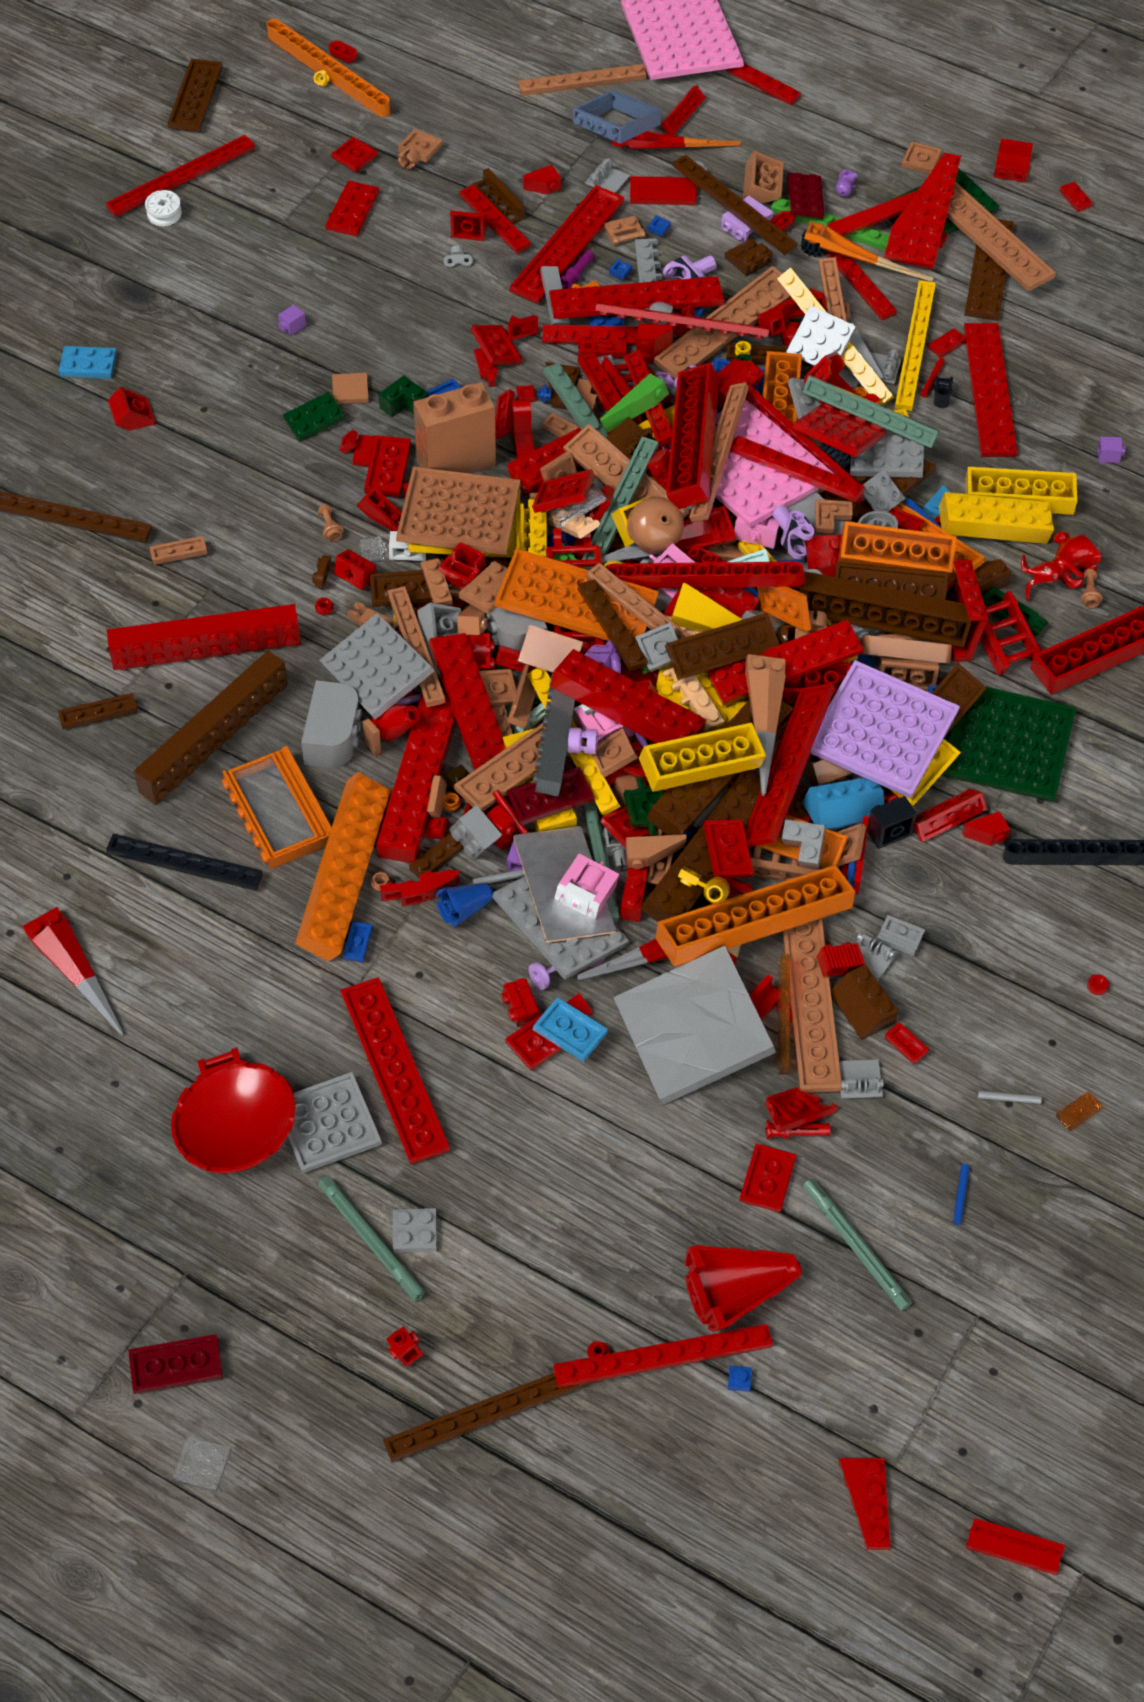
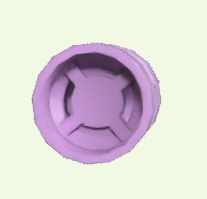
M570 728L568 752L580 754L581 751H584L585 754L596 755L598 729L582 731L581 728ZM583 737L587 738V745H583Z

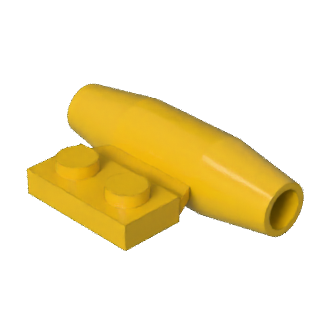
M685 866L678 875L681 878L680 882L691 887L698 884L704 887V896L710 903H722L729 895L730 886L724 878L714 877L706 881L701 878L702 875Z

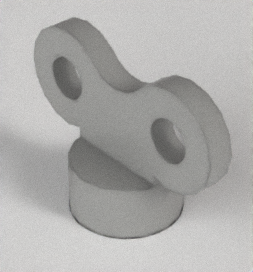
M456 245L450 248L451 255L446 256L443 261L447 268H453L457 264L470 267L473 263V258L469 254L464 255L463 246Z

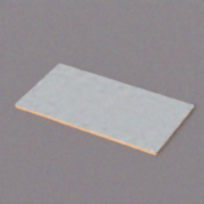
M581 826L513 836L547 943L616 932L607 902L596 919H593L589 916L586 917L560 901L558 903V900L554 899L559 882L577 855L580 853L592 860Z

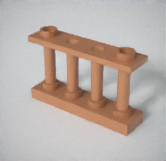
M760 845L754 846L751 858L754 871L752 876L786 881L819 870L800 867L799 862L792 860L791 865L779 863L781 855L773 853L772 861L761 860L762 848L759 847Z

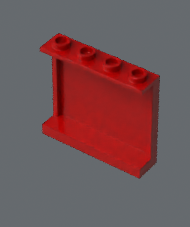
M953 560L957 580L950 598L946 600L964 603L969 621L972 622L964 647L952 645L951 657L953 662H964L972 660L987 624L988 615L972 561Z

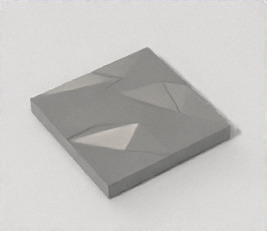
M725 946L613 997L662 1105L776 1053Z

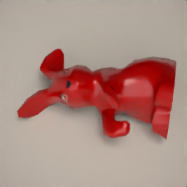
M1060 531L1053 538L1055 543L1060 545L1057 549L1056 557L1052 561L1042 562L1033 568H1029L1026 556L1023 554L1021 559L1022 572L1033 575V579L1026 584V601L1029 600L1031 588L1037 584H1053L1060 579L1071 589H1077L1082 586V578H1085L1084 573L1077 569L1082 571L1093 569L1096 572V564H1100L1102 557L1091 540L1085 535L1070 537L1067 532ZM1069 573H1073L1080 579L1073 580Z

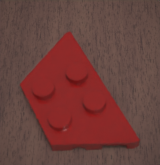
M797 1087L769 1096L765 1101V1106L778 1133L834 1114L838 1108L834 1103L831 1106H827L819 1102L820 1097L809 1094L806 1091H800V1088Z

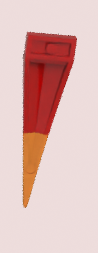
M648 130L621 144L612 140V146H627L628 149L741 146V141L688 138Z

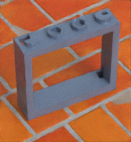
M612 90L573 108V123L621 144L661 125V109ZM613 108L637 119L619 126L597 115Z

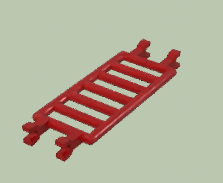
M553 528L554 546L546 548L547 558L554 559L553 554L594 553L595 559L557 561L577 567H594L598 563L603 565L601 547L591 544V532L582 537L583 545L562 546L561 528ZM554 625V633L572 639H594L595 645H604L603 639L581 632H562L561 626Z

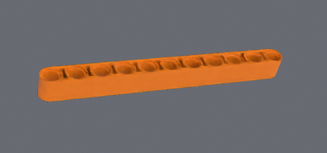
M270 19L267 21V33L271 41L315 72H320V70L326 71V74L329 75V82L380 117L390 115V98L280 20Z

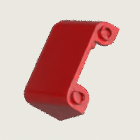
M836 351L825 355L804 377V384H806L808 376L811 375L858 395L839 375L845 363ZM873 393L867 394L864 397L879 405L884 403L878 395Z

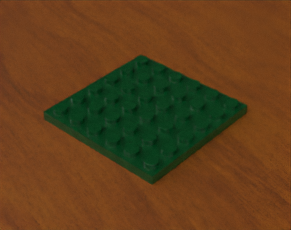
M986 687L985 691L951 730L949 743L961 753L943 772L942 776L1055 802L1076 707Z

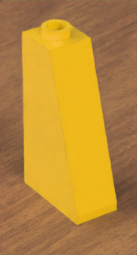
M686 583L682 585L671 619L677 626L699 633L742 620Z

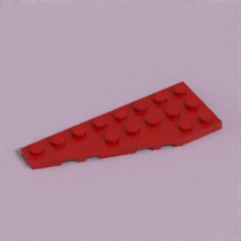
M945 152L893 224L884 255L885 259L934 269L961 156Z

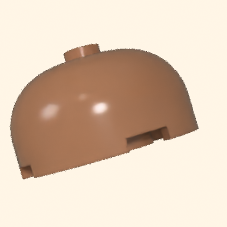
M650 497L638 503L630 511L627 519V530L630 539H633L640 547V550L649 554H661L671 544L676 545L679 542L684 530V520L679 508L673 502L662 497Z

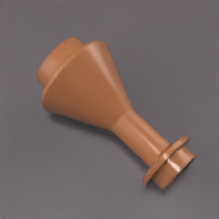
M323 504L318 510V514L325 519L323 537L330 542H336L342 538L344 528L332 519L330 515L332 507L328 504Z
M1087 569L1084 571L1085 578H1083L1087 581V587L1080 601L1085 607L1092 609L1099 606L1103 596L1094 586L1097 573L1093 569Z

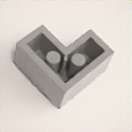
M785 820L782 841L784 845L801 847L798 859L799 866L812 869L820 868L826 834L825 825Z

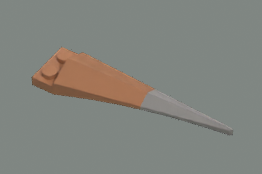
M748 654L746 657L745 676L753 724L766 754V758L759 768L761 793L764 796L767 790L786 676L785 659Z

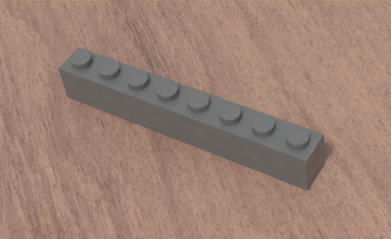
M549 687L547 699H551V702L547 701L545 713H548V715L544 716L543 727H546V729H542L540 738L544 742L539 744L538 755H541V758L537 757L535 769H539V771L534 773L533 783L536 784L535 792L559 796L575 700Z

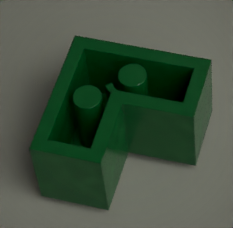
M403 375L379 393V407L391 417L404 408L414 415L413 401L427 398L429 393Z

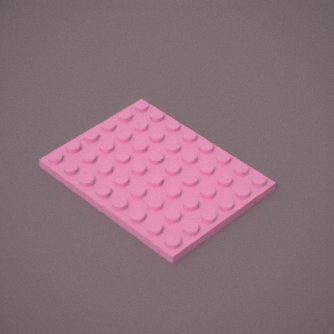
M621 0L622 10L650 80L743 67L744 61L717 0Z
M745 399L733 440L739 435L833 473ZM722 411L716 414L715 433ZM671 443L662 446V450L668 449L670 452ZM729 452L715 498L751 528L771 517L773 510L778 506L785 505L789 507L821 488Z

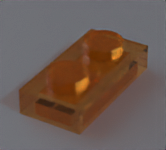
M1088 1091L1059 1111L1056 1117L1071 1132L1102 1109V1105Z

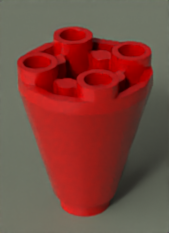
M394 704L376 720L372 717L371 721L379 729L380 738L390 742L399 739L418 722L420 711L414 706Z

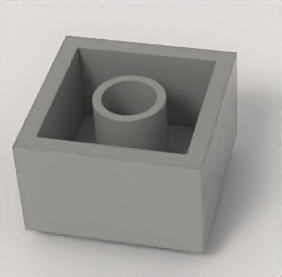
M477 805L464 814L449 829L452 837L463 845L466 854L474 859L502 836Z

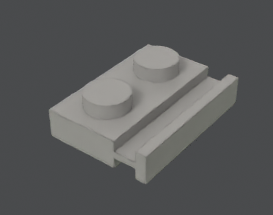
M887 915L877 936V941H881L886 946L914 956L925 933V929Z

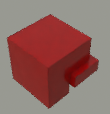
M460 542L452 551V556L448 555L439 566V572L444 574L447 582L463 589L486 569L485 554Z

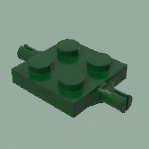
M644 777L636 778L638 788L625 790L623 793L631 828L645 827L648 828L650 836H658L656 826L646 818L652 806L662 797L663 790L652 792L651 788L646 787Z

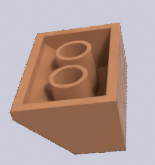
M753 151L745 164L743 199L750 196L761 204L780 199L784 162Z
M881 657L879 671L927 691L928 686L936 685L939 664L930 661Z
M813 754L809 755L804 768L811 783L819 786L830 784V781L835 779H846L847 775L853 773Z

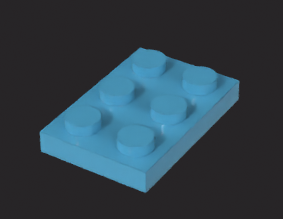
M64 346L59 376L112 379L117 354L116 348Z
M558 997L533 1026L535 1032L582 1062L588 1058L608 1033L607 1028Z

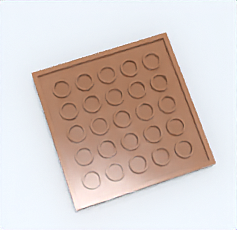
M413 467L396 541L453 549L462 542L480 552L507 555L520 480Z

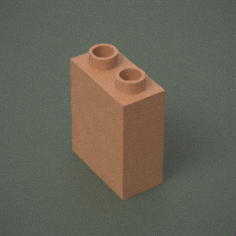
M482 382L465 385L459 389L413 401L416 456L421 468L470 474L496 466L495 407Z

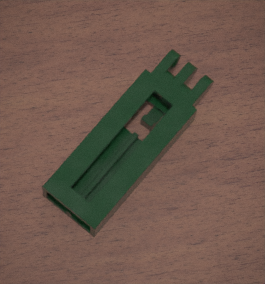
M992 586L982 597L985 607L1002 602L1001 599L1006 593ZM1017 601L1032 634L1038 636L1044 627L1047 626L1048 621L1040 617L1036 611ZM1006 608L989 613L1000 621L1010 618ZM1014 624L1010 625V627L1016 630Z

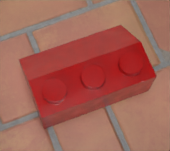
M732 360L717 373L719 376L717 406L723 410L730 385L746 382L748 386L751 385L755 388L761 381L764 372L752 361Z

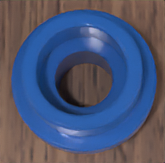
M547 385L539 388L538 398L541 399L542 403H545V401L549 402L551 398V388L547 387Z

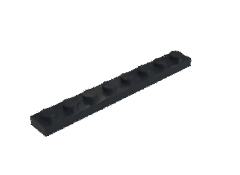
M114 833L106 848L107 854L255 891L263 876L262 870Z

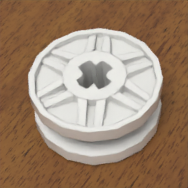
M156 191L150 194L145 201L147 217L151 223L157 226H170L176 223L182 215L180 199L172 191Z

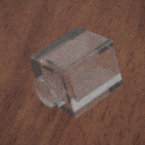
M381 536L359 538L361 556L372 563L385 561L384 554H387L386 543H382Z

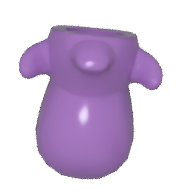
M844 169L839 173V179L836 184V192L841 197L851 194L852 188H856L853 183L858 177L857 173Z

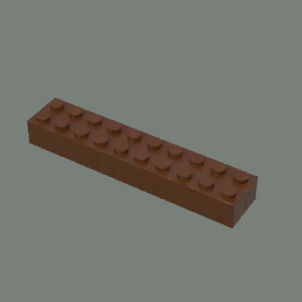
M804 571L806 582L803 585L789 587L807 596L808 610H814L815 617H817L818 611L826 613L828 620L837 622L848 620L852 625L960 647L965 645L972 622L969 621L964 603Z
M267 650L134 770L138 792L155 805L164 800L168 793L177 788L200 764L205 763L213 752L218 751L225 741L231 739L236 731L244 727L248 720L257 715L267 703H270L279 692L286 688L288 683L285 662Z
M750 700L723 729L747 723L753 724ZM781 700L777 730L785 723L793 710V707ZM739 773L669 788L652 806L646 819L667 835H685Z
M753 769L743 771L706 820H742L745 830L761 791L760 775ZM703 824L640 907L642 911L657 922L687 913L704 891V887L698 884L690 887L680 882L681 878L678 875L684 866L702 875L701 878L706 881L714 877Z

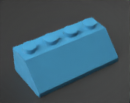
M859 778L810 787L802 804L814 824L825 825L826 829L835 830L861 824L863 816H870L872 808L884 804V793L880 784L866 778Z

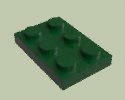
M326 392L282 414L298 442L346 419L345 414L330 392Z

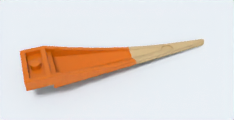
M812 221L808 225L804 239H807L810 243H820L819 249L933 282V277L882 258L851 242L825 225Z

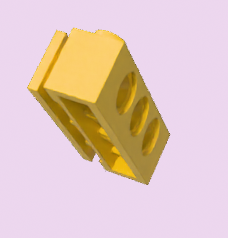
M528 499V509H524V503H520V550L526 551V547H528L527 552L546 557L547 512L534 513L532 505L535 499Z

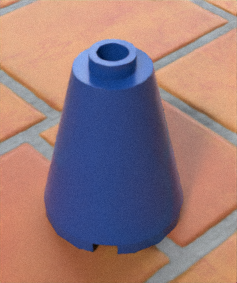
M486 883L442 888L436 894V897L439 896L440 900L437 903V908L446 923L450 922L452 924L450 925L451 927L458 926L492 901L493 889Z

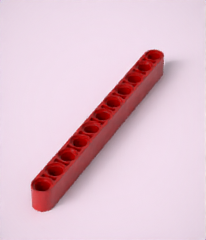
M797 561L622 563L605 566L620 580L646 588H682L683 583L688 584L692 588L798 587L806 582L803 565Z

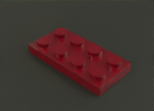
M797 172L788 173L790 215L823 218L824 203L821 176Z
M580 767L563 772L559 796L535 792L536 784L533 782L507 790V797L521 826L595 801V796Z
M217 1334L128 1349L134 1394L223 1378Z

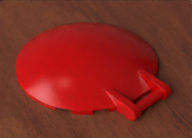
M238 1047L232 1048L230 1052L204 1060V1058L197 1060L200 1075L196 1077L197 1080L189 1088L186 1087L177 1100L178 1104L175 1112L172 1113L171 1132L178 1151L195 1167L213 1173L244 1171L270 1158L288 1138L295 1120V1098L286 1079L265 1064L259 1062L258 1064L242 1061Z

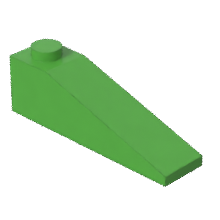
M652 374L645 377L600 418L605 432L608 433L614 430L628 417L633 419L661 402L669 394L665 382Z

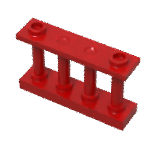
M604 357L602 367L622 399L634 388L629 387L627 384L628 382H633L631 375L621 376L619 373L621 371H629L627 364L613 365L608 357ZM644 360V362H645V364H646V367H647V369H648L649 374H652V375L656 376L655 373L652 371V369L649 367V365H648V364L646 363V361ZM670 393L661 402L670 403L672 400Z
M1011 590L1006 592L1001 599L1002 602L985 607L987 614L1006 608L1010 618L992 624L987 621L980 638L997 675L1004 674L1010 667L1009 663L1030 657L1032 660L1034 654L1042 651ZM1014 624L1018 634L1000 640L996 638L993 631ZM1022 640L1026 650L1009 656L1004 654L1001 647Z

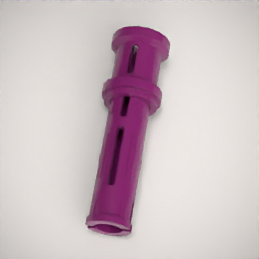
M586 250L579 261L573 267L568 268L566 275L560 278L563 289L571 288L573 283L580 279L582 271L595 258L594 253L589 256L592 250Z

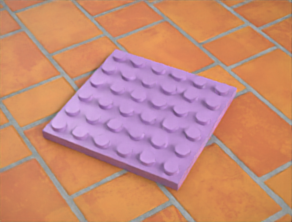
M855 660L827 708L810 753L906 797L912 798L959 712L960 706Z

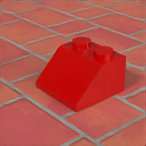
M450 211L451 238L484 241L487 231V215Z
M638 323L636 350L640 349L642 357L647 364H654V358L672 345L673 325Z
M120 386L108 399L114 422L118 427L130 431L156 423L148 397Z

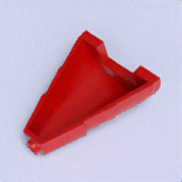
M697 1245L689 1247L685 1257V1266H689L688 1275H685L691 1304L703 1325L708 1324V1330L719 1331L727 1328L767 1299H772L802 1275L799 1261L796 1260L794 1254Z

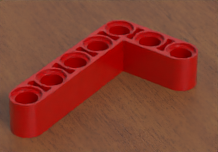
M530 399L512 401V435L516 459L535 450L531 430ZM521 484L523 495L538 493L540 486L528 491Z

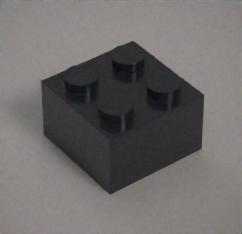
M906 796L894 798L890 802L877 805L870 810L867 833L878 849L912 836L917 813Z

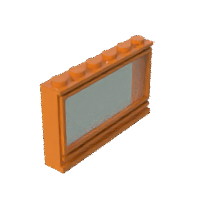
M287 746L231 770L222 771L224 778L221 780L225 791L229 790L231 803L237 805L238 808L236 810L239 818L244 819L246 822L244 826L247 833L252 834V842L255 848H259L261 851L260 857L264 864L267 863L270 869L326 847L332 828Z

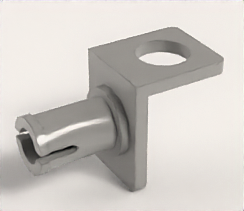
M604 828L603 836L607 856H614L616 870L621 871V864L622 869L626 870V848L621 843L609 844L608 832Z

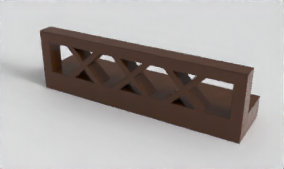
M489 168L483 170V179L472 185L505 217L506 215H513L514 218L509 220L512 224L524 220L525 206ZM486 185L488 189H480L479 187ZM488 196H496L497 199H489ZM497 205H502V206H505L506 208H505V209H499V208L497 207Z

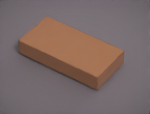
M366 719L363 721L364 742L376 757L381 754L380 731L370 719Z
M441 776L433 777L427 812L433 818H441L447 783Z

